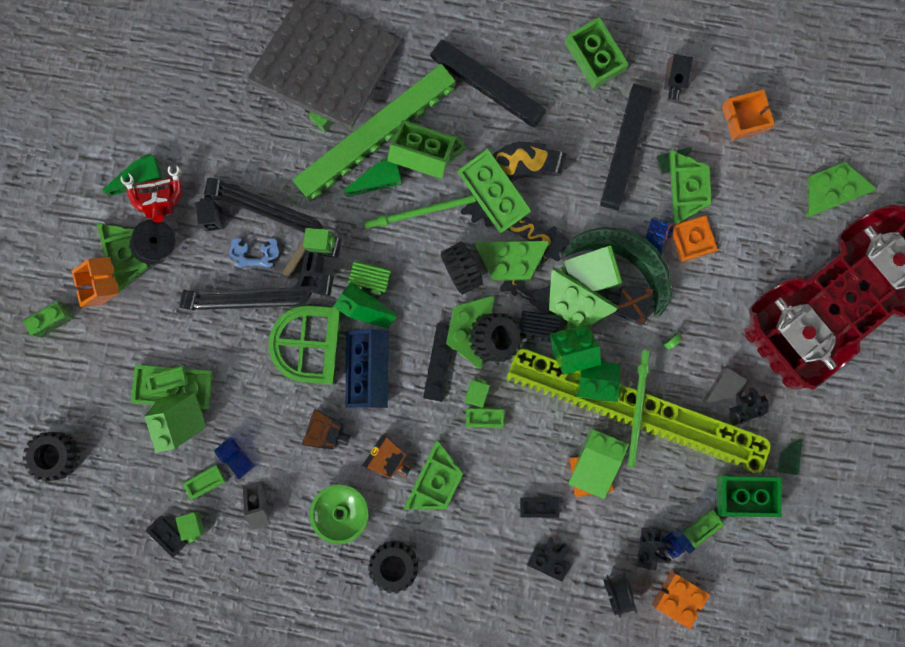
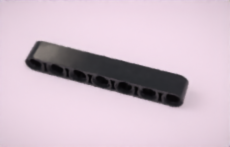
M441 39L430 53V57L436 63L442 64L445 69L529 126L535 128L545 115L546 110L540 104L445 40Z
M635 83L632 85L602 194L601 207L616 211L620 209L652 91L650 87Z

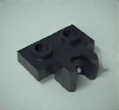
M750 388L748 395L744 397L737 393L736 403L738 405L729 409V419L731 424L735 426L769 413L768 399L765 395L760 397L754 388Z
M641 528L637 567L656 570L657 562H671V558L665 555V550L672 548L673 544L660 541L661 531Z
M550 537L544 550L536 546L534 547L527 566L563 582L571 565L570 562L563 559L568 546L563 543L559 549H554V540Z

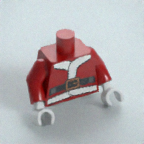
M178 166L175 174L172 173V167H168V173L173 176V181L172 178L144 182L135 184V188L132 185L134 179L130 174L129 182H124L121 176V182L127 186L128 190L126 192L131 205L139 212H144L146 218H152L157 223L164 220V215L172 214L174 206L182 198L181 180H179L182 170Z

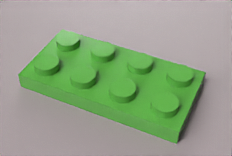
M488 148L457 171L500 234L532 212Z
M135 365L131 403L154 405L158 398L196 391L201 409H209L213 371L185 369L189 385L150 395L145 376L172 368Z

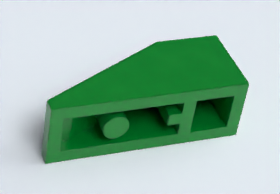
M153 155L141 156L140 159L132 162L103 188V192L109 197L125 193L128 189L127 186L123 185L120 178L122 176L124 182H129V174L134 179L133 188H135V184L163 179L158 159Z
M388 158L382 159L381 162L375 164L344 189L346 196L349 197L402 185L398 165L389 162Z
M351 282L333 306L350 318L389 329L398 315Z

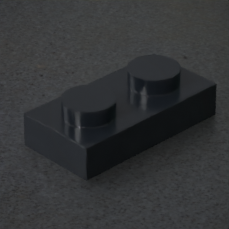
M520 497V518H560L559 497Z
M159 516L145 530L172 558L188 544L186 540L181 541L180 534L162 516Z

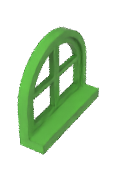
M300 306L284 313L274 324L269 336V352L276 368L282 374L295 381L335 385L341 311L335 307ZM303 316L301 340L281 339V333L287 324ZM307 316L328 317L326 342L305 341ZM279 345L300 347L297 371L285 363L281 356ZM304 347L325 349L323 374L302 372Z

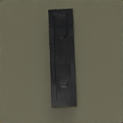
M437 323L423 399L442 402L452 350L446 344L450 325Z

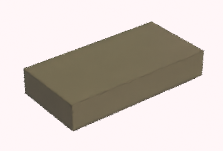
M304 241L301 242L282 273L289 279L293 278L304 260L306 251L303 248Z

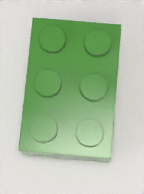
M600 17L568 34L566 37V47L593 90L626 71L629 64Z
M402 120L390 144L388 161L442 179L453 154L456 137Z

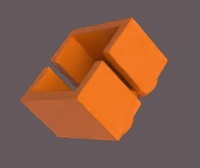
M764 89L729 98L722 105L726 122L730 121L728 128L732 141L768 132L775 126L770 109L766 110L762 115L760 114L769 106Z
M110 257L87 259L71 271L75 287L93 286L90 289L76 291L80 307L102 305L119 294L118 283L115 277H112L114 266L111 263Z
M670 571L662 585L669 590V593L666 594L660 589L651 605L688 629H691L699 615L696 612L697 609L702 610L710 594Z

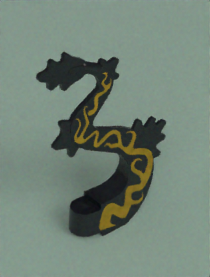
M523 141L506 145L493 154L512 182L525 177L542 179V175L562 176L566 160V153L545 149L546 144ZM477 200L474 203L467 204L460 211L462 215H472V223L483 218L487 228L493 224ZM526 216L507 229L528 241H549V246L544 252L539 266L548 261L549 258L559 262L560 250L569 245L567 239L557 236V228L555 226L546 231L542 226ZM521 280L504 281L500 287L501 292L511 291L513 296L518 294L529 300L543 314L548 313L550 286L529 291L521 284Z

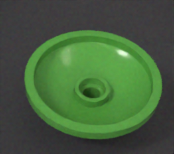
M337 484L323 489L316 495L310 507L309 517L314 532L321 539L332 544H346L355 540L364 531L368 522L369 511L366 500L359 491L347 485ZM340 509L344 511L342 517L337 515V511Z

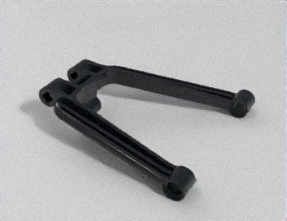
M207 178L204 197H210L216 201H225L304 234L306 228L324 229L322 224L314 217L231 184L224 183L222 180ZM335 237V247L332 248V253L306 250L299 279L292 287L193 292L183 289L179 308L196 311V309L295 307L306 303L312 293L330 296L334 276L322 274L325 258L322 256L338 258L342 239Z

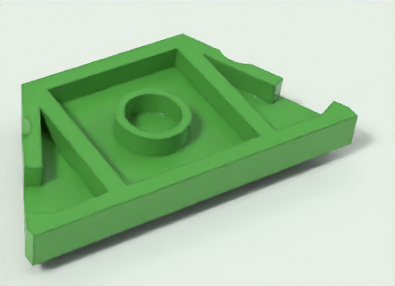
M672 150L669 151L673 224H678L687 217L711 205L710 166L702 162L699 163L688 156L685 157Z
M846 162L808 177L809 192L807 193L808 211L806 216L809 218L871 193L876 188Z
M97 223L104 256L110 257L111 263L114 266L112 277H115L119 286L118 292L120 293L149 267L148 264L137 260L131 252L130 237L134 229Z
M549 241L475 242V245L493 281L532 280L535 270L549 246Z
M553 268L550 286V311L575 326H590L618 309L616 304L558 269Z
M494 296L453 306L446 344L453 350H456L460 356L467 359L477 369H481L483 360L480 359V356L474 354L475 350L470 348L472 342H469L468 339L471 338L469 330L473 329L471 325L473 322H477L476 318L482 317L483 314L492 313Z
M438 441L435 442L403 508L405 510L447 509L463 473Z

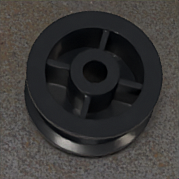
M152 219L139 223L130 237V249L134 257L140 262L149 265L164 262L175 247V235L172 229L166 223H157Z
M622 570V574L612 577L606 575L607 579L603 581L608 596L613 597L609 601L614 616L618 615L621 618V614L632 611L638 613L625 571Z

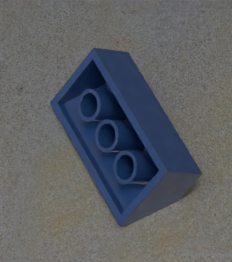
M365 329L346 331L345 408H388V330Z

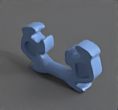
M236 238L231 241L232 245L229 255L233 259L240 261L235 263V266L239 268L247 266L271 268L274 267V264L269 262L276 260L280 256L278 241L268 238L269 246L265 247L263 243L261 244V252L265 254L264 257L247 258L244 255L249 252V246L246 243L243 247L240 246L243 240Z

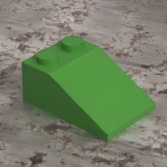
M589 430L568 484L605 499L629 444L596 430Z

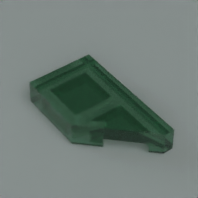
M688 147L676 152L687 157L692 149ZM669 153L658 155L656 159L661 175L670 173Z
M796 439L779 453V473L799 475L802 439Z

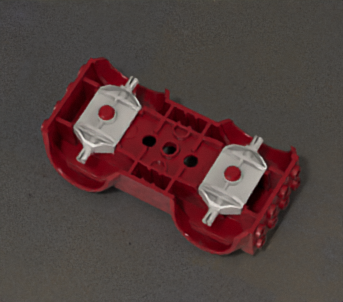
M904 205L884 206L858 218L838 236L839 252L806 279L798 277L776 285L761 295L750 307V324L743 329L745 332L744 336L750 343L755 344L759 355L769 361L770 368L783 378L782 383L788 389L806 388L815 390L860 352V341L892 315L900 318L905 316ZM861 280H866L869 283L867 291L860 290L859 282ZM847 292H851L854 295L852 303L846 300ZM830 305H838L840 311L837 315H832L829 312Z

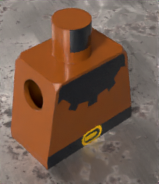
M382 434L362 465L389 478H392L395 472L406 478L412 469L402 462L406 454L384 434Z

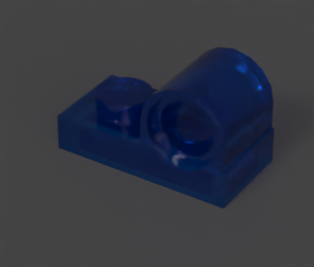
M654 217L651 218L644 243L653 250L660 260L665 243L673 233L674 223Z
M229 437L214 449L217 457L231 468L238 479H241L256 467L233 437Z
M675 528L661 540L673 544L672 548L666 549L672 559L680 556L685 551L690 554L695 550L694 546L678 528Z

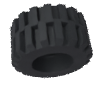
M462 241L441 251V259L460 294L463 295L483 285L482 275L469 249Z
M505 313L483 314L482 317L476 318L477 322L472 323L473 329L469 330L471 338H468L469 342H472L470 348L475 350L474 354L480 356L481 360L505 362L512 359V355L515 356L518 353L516 349H520L519 341H522L519 333L522 332L521 328L517 327L519 325L518 322L514 321L512 316H508ZM495 328L499 333V342L496 347H494L491 340V335Z
M43 432L40 435H35L32 437V441H28L27 445L29 447L24 448L23 452L26 453V456H23V461L27 463L24 467L25 469H30L28 473L30 476L35 475L34 478L37 480L55 481L64 479L67 475H71L74 472L72 469L77 468L78 464H76V461L80 460V456H77V452H80V450L75 448L76 441H71L72 437L62 432ZM50 445L55 446L59 452V461L53 468L48 466L44 459V453Z
M385 542L374 551L370 558L368 566L369 577L373 580V584L379 587V590L387 591L386 593L391 594V592H395L396 594L402 590H407L413 584L418 573V559L415 552L411 550L409 545L406 546L403 542ZM388 556L400 557L405 563L403 575L398 578L388 577L382 570L384 559Z

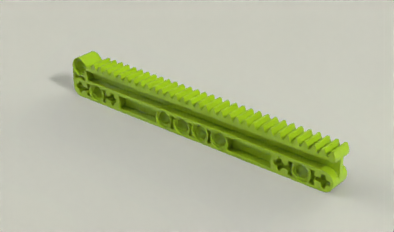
M526 349L517 351L518 353L514 356L507 373L508 382L514 378V384L521 381V387L528 384V389L530 390L535 386V392H539L542 389L543 395L550 392L551 398L557 394V400H561L564 397L565 403L571 400V405L574 406L578 403L579 408H583L586 405V411H590L593 408L594 414L600 411V416L607 414L608 419L614 417L616 422H620L622 419V424H628L629 422V427H633L636 400L633 404H630L627 401V396L629 393H632L636 397L637 390L620 384L619 398L616 403L577 398L576 391L579 371L556 376L557 372L553 370L547 373L550 363L553 364L551 368H559L556 360ZM524 353L526 354L525 358L529 360L532 359V356L535 357V359L532 361L531 367L528 366L530 364V362L528 361L520 363V358H518V355L521 356ZM537 360L545 362L546 367L544 370L537 369ZM648 394L644 396L640 430L643 429V432L649 433L651 431V435L658 434L659 438L665 437V440H672V443L680 442V446L687 445L688 449H694V451L701 452L702 454H709L710 457H716V459L723 460L732 465L742 463V468L747 472L759 473L763 470L771 447L768 439ZM647 400H651L654 404L651 411L645 407ZM665 407H669L672 410L670 417L664 415ZM723 429L724 432L731 433V435H722L719 430ZM739 434L744 436L742 444H739L737 441ZM752 442L759 443L760 445H762V448L759 449L758 446L750 444ZM752 459L756 461L754 469H751L749 466V462Z

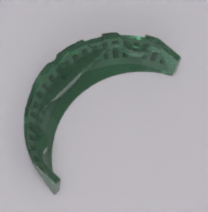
M598 227L573 237L561 257L565 258L580 251L598 250L611 246L613 253L622 256L635 265L647 280L649 287L654 289L652 295L654 317H661L672 299L670 272L660 252L651 242L641 238L639 234L633 231L613 227Z

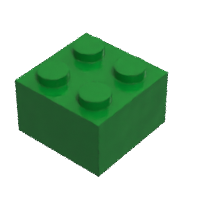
M588 325L577 326L550 334L552 353L563 375L601 365L600 346Z

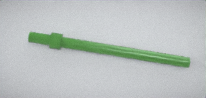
M474 195L393 215L386 216L384 214L376 219L364 221L365 229L375 226H388V223L474 203L476 200Z
M642 350L641 365H638L639 380L627 467H636L646 380L650 372V367L648 366L650 351Z

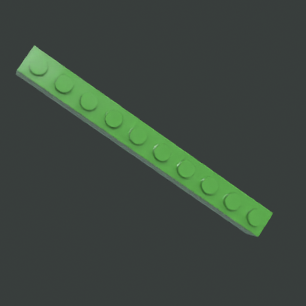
M440 64L292 179L308 201L317 199L322 194L321 191L326 187L331 188L335 185L336 180L340 176L348 175L353 166L362 164L366 160V156L371 152L372 154L376 153L385 141H391L402 120L411 122L415 118H421L425 114L426 109L430 106L431 108L435 107L440 102L439 99L444 95L449 96L455 90V80L444 66Z

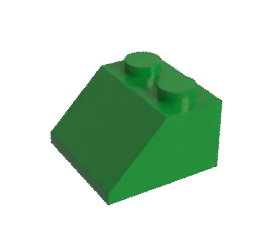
M601 361L599 366L579 371L576 391L577 398L618 402L620 364Z

